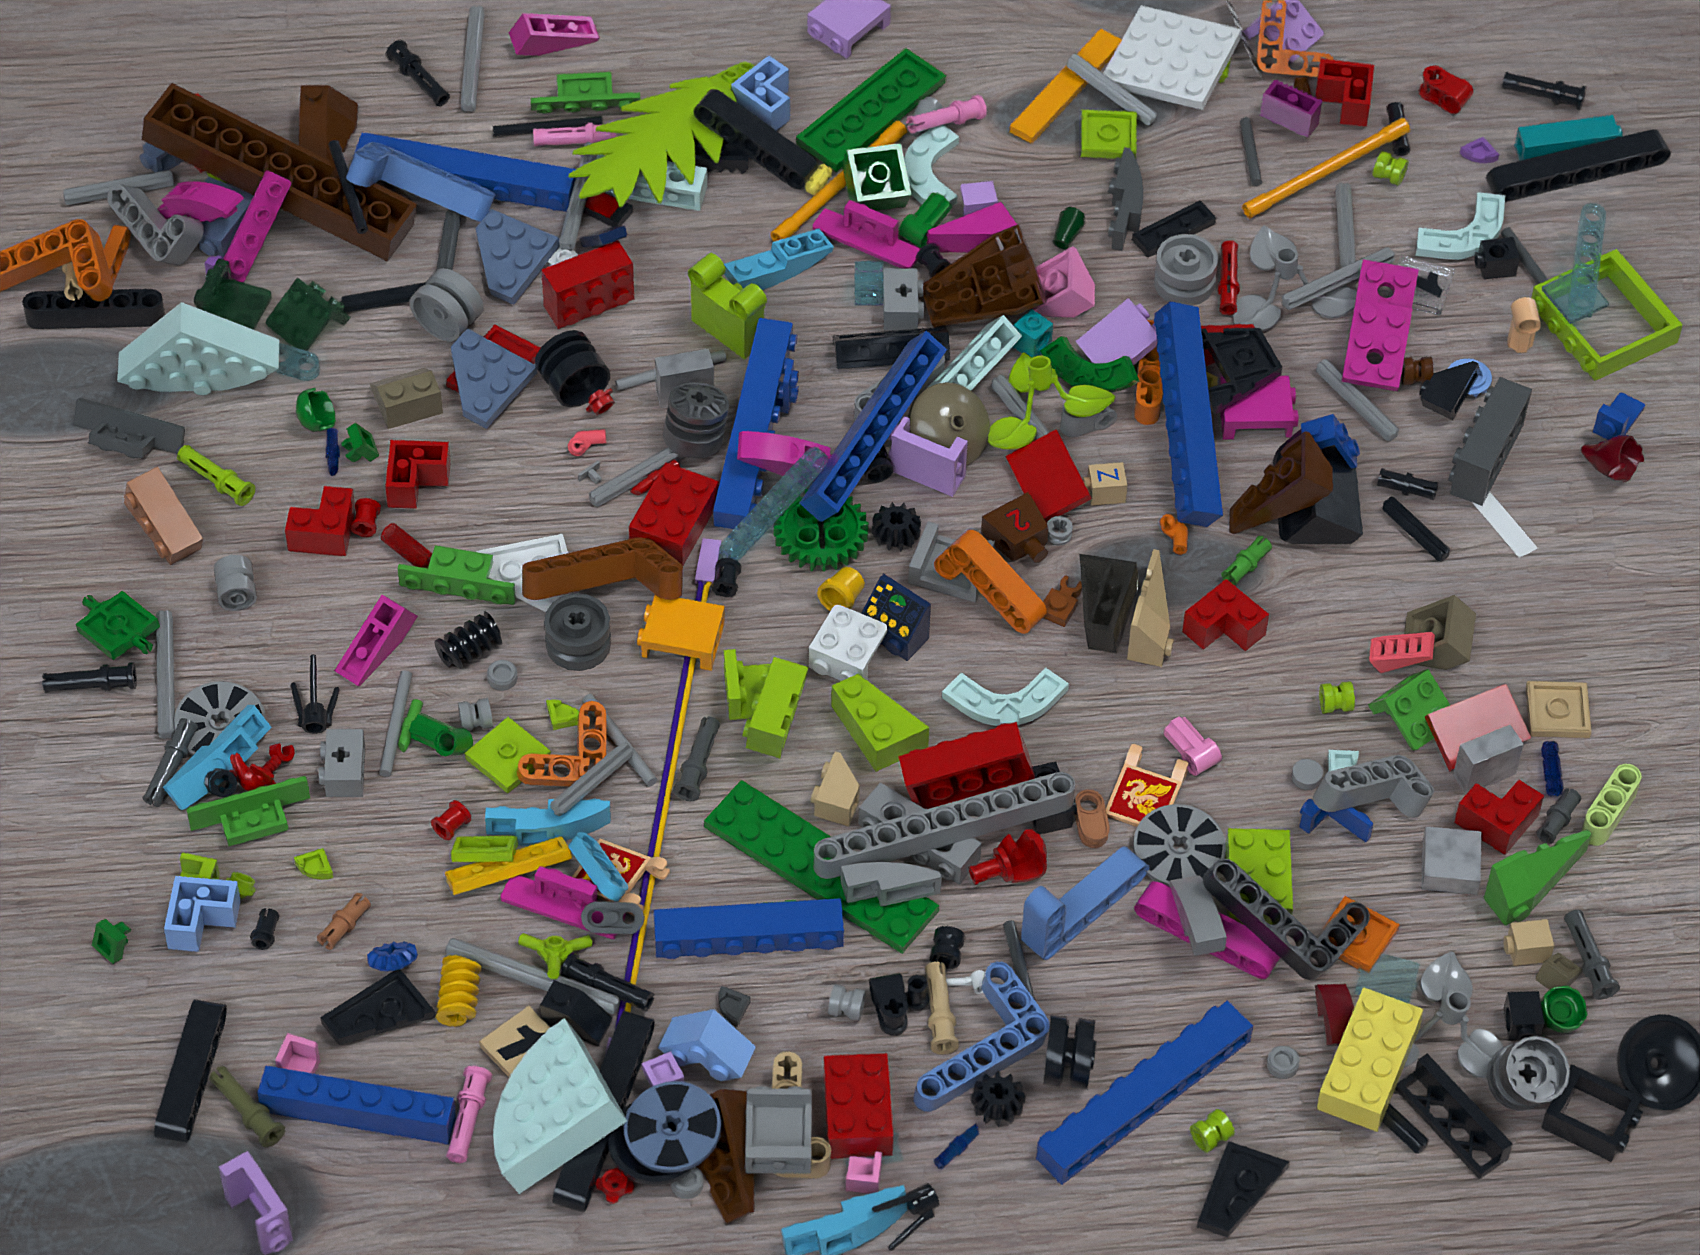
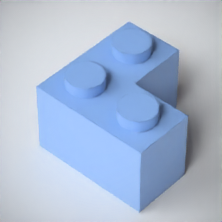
M770 55L731 84V90L734 93L736 102L776 131L790 120V97L785 95L789 91V69Z
M175 876L164 926L168 949L199 952L204 925L236 928L241 902L237 881Z
M712 1009L673 1017L658 1048L664 1054L671 1051L679 1067L700 1063L709 1071V1074L714 1079L726 1081L742 1077L756 1046L716 1010Z

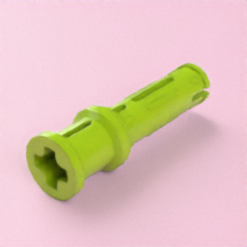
M184 445L178 451V461L214 483L219 493L229 495L237 505H246L254 496L255 485L252 482H245L240 479L234 470H224L194 450L190 445Z

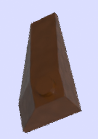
M301 85L299 146L334 162L328 143L332 140H338L342 152L345 153L348 147L347 142L351 134H354L357 129L358 103L329 85Z
M1303 432L1288 443L1280 451L1283 457L1276 465L1272 466L1269 464L1265 468V475L1257 486L1250 485L1230 508V533L1236 534L1313 506L1333 492V468L1309 432Z
M720 1089L709 1094L716 1103L720 1113V1138L712 1153L703 1162L698 1164L696 1168L705 1175L710 1185L709 1192L725 1222L732 1223L754 1213V1173H746L747 1091Z

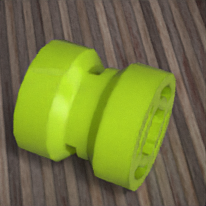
M1382 151L1377 158L1372 175L1379 179H1389L1390 183L1399 186L1406 174L1409 160L1401 157L1396 159L1390 153Z
M1351 681L1341 682L1339 686H1333L1330 683L1320 684L1319 700L1323 714L1333 713L1337 709H1341L1344 712L1354 711L1355 695Z
M1215 1109L1209 1113L1206 1120H1199L1190 1126V1134L1193 1140L1206 1153L1216 1148L1219 1141H1226L1235 1134L1232 1122L1220 1109Z

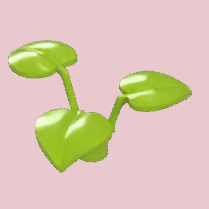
M1023 352L1012 367L1009 382L1017 392H1029L1025 418L1020 420L1016 417H1005L995 421L990 427L988 443L996 448L1011 450L1022 448L1034 440L1037 434L1036 427L1028 424L1031 417L1034 389L1045 391L1054 383L1061 398L1067 400L1064 403L1066 412L1077 417H1090L1100 413L1114 402L1115 395L1107 390L1091 385L1074 386L1069 390V394H1067L1061 387L1058 375H1056L1055 369H1052L1051 360L1048 357L1035 356L1032 358Z

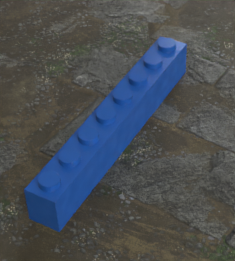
M364 132L361 133L355 149L356 151L370 142L380 143L488 189L495 194L494 199L566 212L576 179L568 177L569 173L576 170L572 168Z
M1169 301L1154 313V325L1156 327L1160 377L1163 387L1169 456L1171 457L1175 509L1177 510L1178 522L1208 527L1223 516L1199 307Z
M765 318L758 319L713 509L714 526L748 532L750 522L756 521L758 514V504H755L756 496H762L764 479H761L762 472H767L768 470L737 459L739 433L750 431L775 434L772 427L773 423L778 424L780 419L781 406H778V401L783 399V380L788 359H791L789 358L790 351L795 352L797 345V335L793 334V323Z
M927 331L907 343L799 504L820 522L839 512L947 349Z
M1228 1000L1219 1007L1213 1006L1195 1025L1191 1023L1186 1026L1177 1039L1173 1042H1165L1149 1060H1141L1128 1076L1117 1078L1111 1084L1108 1091L1101 1096L1099 1094L1093 1096L1087 1102L1085 1108L1077 1114L1075 1112L1069 1114L1059 1128L1053 1132L1049 1130L1044 1133L1037 1143L1036 1159L1063 1185L1251 1041L1253 1025Z

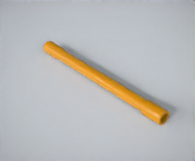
M1405 118L1398 119L1382 128L1376 134L1269 192L1262 193L1242 204L1244 214L1247 218L1251 219L1271 208L1277 202L1356 159L1410 132L1407 120Z
M895 121L869 147L895 144L907 133L905 125L900 121ZM843 170L791 217L786 218L770 233L771 239L778 241L794 235L801 225L846 186Z

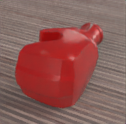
M1032 829L1023 831L1016 842L1008 834L998 847L993 849L994 855L992 859L968 867L974 885L997 876L1003 878L1006 883L1009 881L1012 883L1028 882L1041 878L1047 870L1045 841Z

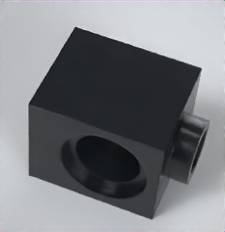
M1507 237L1481 240L1479 251L1475 252L1474 261L1476 268L1481 270L1483 280L1516 276L1520 256L1514 238Z
M1539 991L1507 992L1503 1010L1508 1041H1519L1534 1036L1541 1037L1544 1020Z

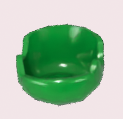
M316 388L304 390L298 395L295 404L296 417L301 425L311 432H320L333 428L336 416L328 394L325 391H315Z
M1567 985L1551 988L1541 999L1544 1024L1556 1033L1573 1032L1580 1028L1587 1018L1588 1013L1585 999L1578 990Z

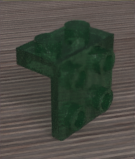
M218 258L214 267L208 270L202 288L197 289L194 296V305L198 309L255 330L272 299V293L267 289L232 280L229 261Z
M297 277L266 319V325L297 351L306 353L331 319L345 326L351 316L343 311L345 305L333 296L329 299L324 295L326 290L313 280L309 284Z

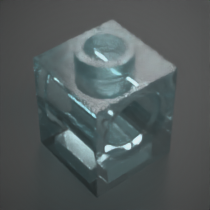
M855 261V305L883 306V261Z

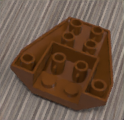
M1019 224L990 236L923 283V296L933 327L997 318L1002 315H1016L1047 303L1035 262Z

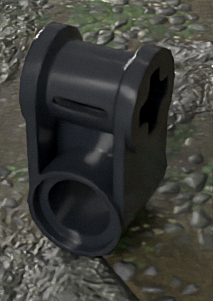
M896 973L869 978L870 995L876 1009L881 1030L891 1036L902 1034L908 1026L906 1015L908 1003L902 974Z

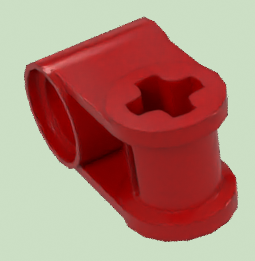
M1428 66L1423 71L1422 77L1424 82L1419 87V95L1424 100L1443 108L1448 113H1459L1474 93V89L1468 81L1447 72L1442 67Z

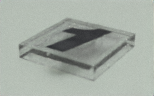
M1401 255L1398 266L1419 269L1412 308L1441 316L1454 278L1455 268ZM1391 288L1389 289L1387 298L1391 297L1394 294Z

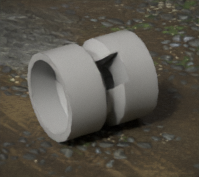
M229 555L219 559L214 564L219 605L230 611H240L251 607L256 602L257 593L255 583L253 582L254 573L250 559L242 555Z

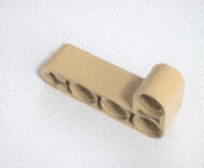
M789 1051L778 1054L773 1063L772 1089H787L793 1086L802 1088V1061L800 1057L794 1052ZM785 1072H791L790 1080H784ZM811 1137V1157L816 1155L822 1157L820 1160L811 1159V1174H774L779 1177L822 1178L829 1172L831 1166V1148L829 1143L823 1138Z

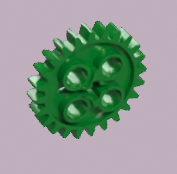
M794 493V502L786 499L784 508H778V516L774 517L773 536L775 537V545L781 546V555L789 554L790 563L798 559L800 568L808 563L810 564V571H813L816 565H820L822 571L825 572L827 565L831 564L837 570L838 562L847 566L849 557L857 559L858 551H864V542L868 541L869 523L866 521V512H861V504L853 505L852 496L847 498L838 513L823 521L824 549H821L819 545L818 520L799 504L803 497Z

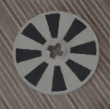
M210 682L196 687L181 700L174 716V729L176 730L181 718L187 719V725L189 720L197 724L198 728L188 746L189 754L193 756L201 746H209L247 705H255L265 719L266 716L260 700L247 688L231 682ZM220 718L225 719V723H222L220 727L215 726V722H218ZM262 738L256 743L257 746L260 744Z
M1172 804L1151 811L1141 820L1135 831L1133 851L1134 854L1149 865V870L1146 871L1148 877L1170 887V880L1198 875L1203 879L1205 872L1218 860L1224 859L1226 843L1221 828L1207 813L1192 806ZM1174 844H1185L1184 849L1181 847L1177 850L1174 849Z

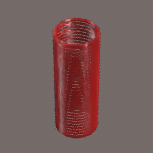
M391 523L384 528L381 533V540L413 566L428 568L427 566L433 554L395 523Z

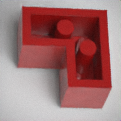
M1320 58L1315 97H1317V100L1321 99L1324 102L1342 104L1339 124L1367 127L1374 65Z
M390 440L385 484L388 508L417 509L419 485H449L451 465L449 442Z
M324 486L319 509L290 507L285 527L288 551L346 556L351 535L350 525L355 515L353 488Z
M1225 579L1185 611L1182 632L1203 650L1221 635L1225 634L1243 650L1247 651L1266 635L1269 613Z
M1519 779L1502 799L1475 783L1459 802L1454 823L1465 830L1481 831V840L1506 855L1539 816L1544 795Z

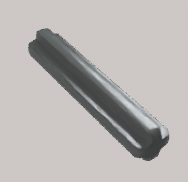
M450 209L445 214L436 270L441 268L453 270L461 217L459 213Z

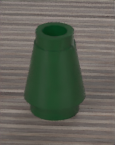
M1066 207L1064 211L1060 212L1053 244L1057 248L1068 249L1069 245L1085 226V214L1075 207Z

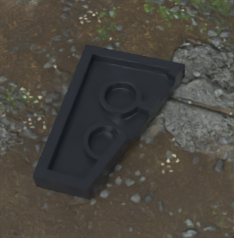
M399 969L394 970L324 1014L320 1019L321 1024L337 1044L343 1045L435 1018L436 1014L432 1006L402 970Z
M1228 1141L1198 1219L1197 1228L1228 1238L1288 1169L1290 1161Z

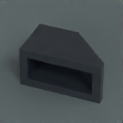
M1471 361L1434 373L1431 380H1425L1420 389L1419 395H1421L1422 405L1450 420H1454L1480 374L1479 364Z
M556 980L552 982L540 1004L541 1018L549 1027L555 1026L565 1018L581 1040L598 1047L612 1023V1018L582 990Z

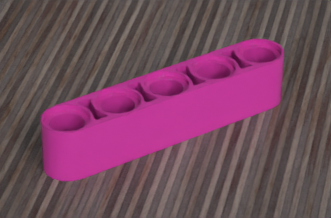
M1157 881L1150 882L1134 906L1136 914L1143 920L1190 943L1189 937L1184 934L1171 888ZM1218 912L1227 936L1225 950L1209 954L1259 979L1268 978L1280 957L1245 925Z

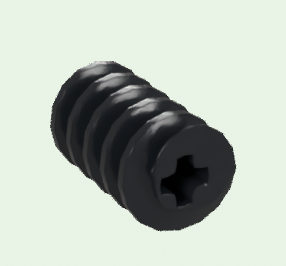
M484 611V616L480 614L475 616L474 622L471 620L466 621L464 628L458 626L454 629V633L448 632L444 635V639L438 638L434 642L437 653L443 663L448 667L454 664L458 669L463 668L462 658L468 663L473 662L472 652L478 657L483 656L482 646L488 651L493 650L492 640L498 645L503 643L499 627L492 616Z

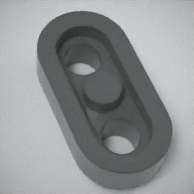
M596 901L588 904L581 914L583 926L592 933L632 934L643 926L645 919L641 907L631 902ZM600 911L603 914V921L601 923H595L592 920L593 912ZM626 912L634 914L635 920L632 924L624 922L623 915Z

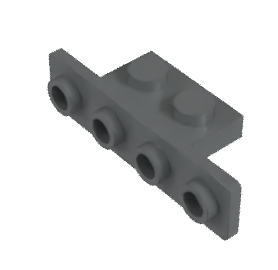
M84 398L76 400L74 424L92 430L89 433L88 444L99 446L102 450H113L123 453L130 458L142 459L153 448L178 454L180 448L184 446V426Z

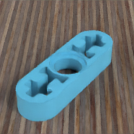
M578 832L570 842L569 849L592 882L597 886V889L610 900L619 901L627 891L628 884L598 842L590 835Z

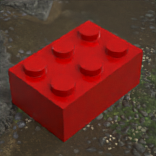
M619 240L541 269L543 305L558 329L574 325L578 321L599 315L606 310L635 300L633 262Z
M665 462L629 525V539L648 538L684 566L713 514L719 481Z
M888 1053L824 1056L823 1080L827 1142L831 1148V1159L849 1158L850 1156L862 1158L875 1157V1152H882V1157L893 1156L894 1136Z

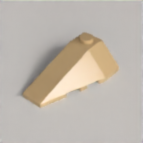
M1153 549L1146 578L1143 581L1141 596L1138 597L1131 623L1127 660L1162 667L1164 657L1171 656L1174 639L1169 638L1170 621L1160 552Z

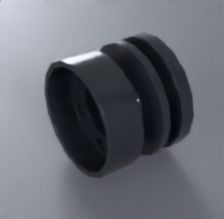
M571 330L555 335L540 348L535 358V367L562 406L578 407L588 403V398L594 392L600 389L604 390L610 380V370L598 353H596V349L588 337L581 331Z

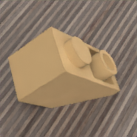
M835 751L831 762L826 761L821 773L823 781L820 786H815L811 796V803L815 804V817L849 826L859 804L860 785L842 754Z

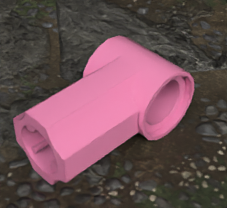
M1178 716L1171 720L1170 724L1164 728L1165 737L1181 754L1182 760L1188 762L1187 769L1190 774L1197 776L1221 762L1222 755L1216 743L1210 738L1204 739L1186 717Z

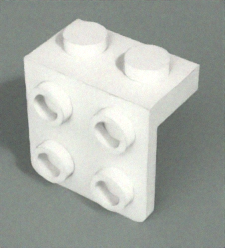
M835 605L809 646V668L820 675H828L840 681L856 674L861 675L868 681V664L887 633V625L844 606Z

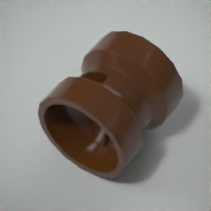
M1404 357L1401 373L1402 385H1413L1415 382H1420L1423 385L1425 380H1431L1434 374L1432 357H1422L1420 360Z

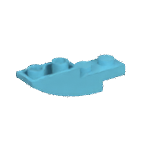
M820 229L774 241L769 251L725 263L726 272L724 276L733 285L739 283L745 288L753 283L764 290L810 268L831 253L834 246Z
M247 705L209 746L200 747L163 786L164 790L180 810L186 809L209 793L204 785V778L209 771L215 768L228 771L233 770L230 756L231 754L235 755L236 752L239 753L245 762L258 749L256 743L272 727L255 705ZM216 778L215 784L219 785L224 780Z
M548 799V809L536 807L519 809L505 806L486 808V834L516 835L518 846H530L562 836L565 841L571 840L578 832L588 834L611 823L610 801H602L600 799L580 800L561 816L555 815L554 811L550 808V804L554 799Z
M904 1185L886 1188L879 1192L841 1201V1213L830 1214L822 1218L795 1223L789 1227L781 1228L785 1254L803 1255L819 1250L820 1255H840L872 1240L888 1229L907 1211V1202L878 1212H873L872 1207L906 1195Z

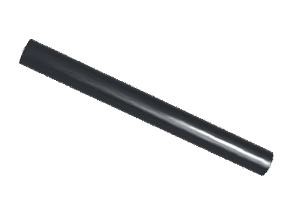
M602 116L498 125L493 126V136L531 134L533 129L585 127V124L590 122L594 125H603Z
M332 140L328 143L356 230L359 234L366 233L368 227L354 185L346 179L348 167L339 141Z

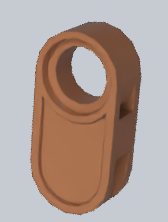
M1090 789L1082 790L1075 798L1077 806L1075 820L1079 838L1085 846L1090 848L1102 847L1107 842L1110 831L1104 799L1097 791ZM1086 800L1092 801L1096 804L1097 808L1092 811L1085 810L1081 807L1080 803Z

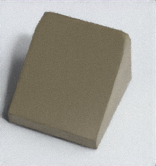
M1556 953L1544 961L1536 975V980L1549 990L1555 986L1567 985L1570 987L1583 971L1562 954Z

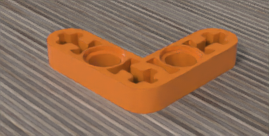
M1263 0L1256 58L1258 68L1266 73L1317 77L1318 67H1311V73L1306 72L1308 66L1307 55L1313 56L1311 62H1320L1321 57L1334 60L1333 57L1321 52L1282 49L1286 1L1277 0L1278 4H1282V8L1276 11L1275 18L1281 17L1280 24L1275 21L1264 22L1265 16L1271 17V9L1266 8V4L1271 3L1272 0ZM1272 25L1278 28L1279 37L1277 40L1268 41L1265 39L1263 32L1267 26ZM1262 43L1269 46L1279 45L1278 51L1272 49V58L1276 59L1277 62L1276 64H1271L1269 69L1266 68L1265 63H1261V58L1267 56V49L1262 50ZM1293 55H1299L1304 62L1303 67L1298 71L1291 70L1288 66V60Z
M588 701L581 706L577 719V756L526 754L521 757L516 772L519 780L528 785L570 787L587 772L590 760L595 759L594 766L606 756V710L599 702ZM589 711L594 712L596 717L594 729H589L590 718L587 716ZM587 738H595L600 743V748L594 751L588 750L583 742ZM528 764H533V768L536 769L532 775L526 769ZM545 764H549L547 776H544L545 770L543 769ZM563 764L568 767L570 773L566 777H558L553 772V767Z

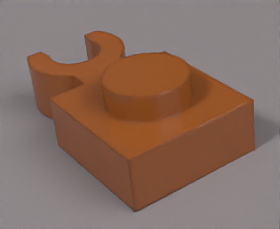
M1067 575L1060 581V591L1051 588L1043 601L1047 608V614L1043 618L1063 627L1066 626L1078 607V599L1076 598L1081 595L1083 582L1079 581L1076 587H1068L1069 576Z

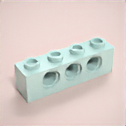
M597 155L596 159H599L607 155ZM667 161L666 186L662 203H657L642 172L639 171L636 185L629 199L700 211L707 189V168L695 166L694 183L689 184L673 162ZM612 189L606 191V193L615 197Z
M1002 315L988 323L928 387L939 383H955L972 390L1022 335Z

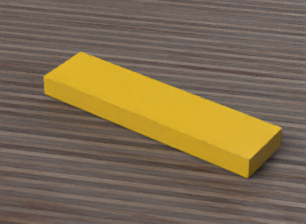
M559 836L517 849L513 861L475 862L446 871L445 877L452 893L457 895L537 870L539 866L547 867L570 860L572 855L563 837Z

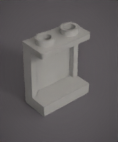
M928 521L909 565L908 583L976 603L980 592L962 572L954 579L947 580L941 577L935 570V559L955 539L938 535L939 524ZM989 540L988 542L994 548L995 541Z
M767 1086L747 1089L746 1173L811 1174V1089H803L797 1086L787 1089H771Z

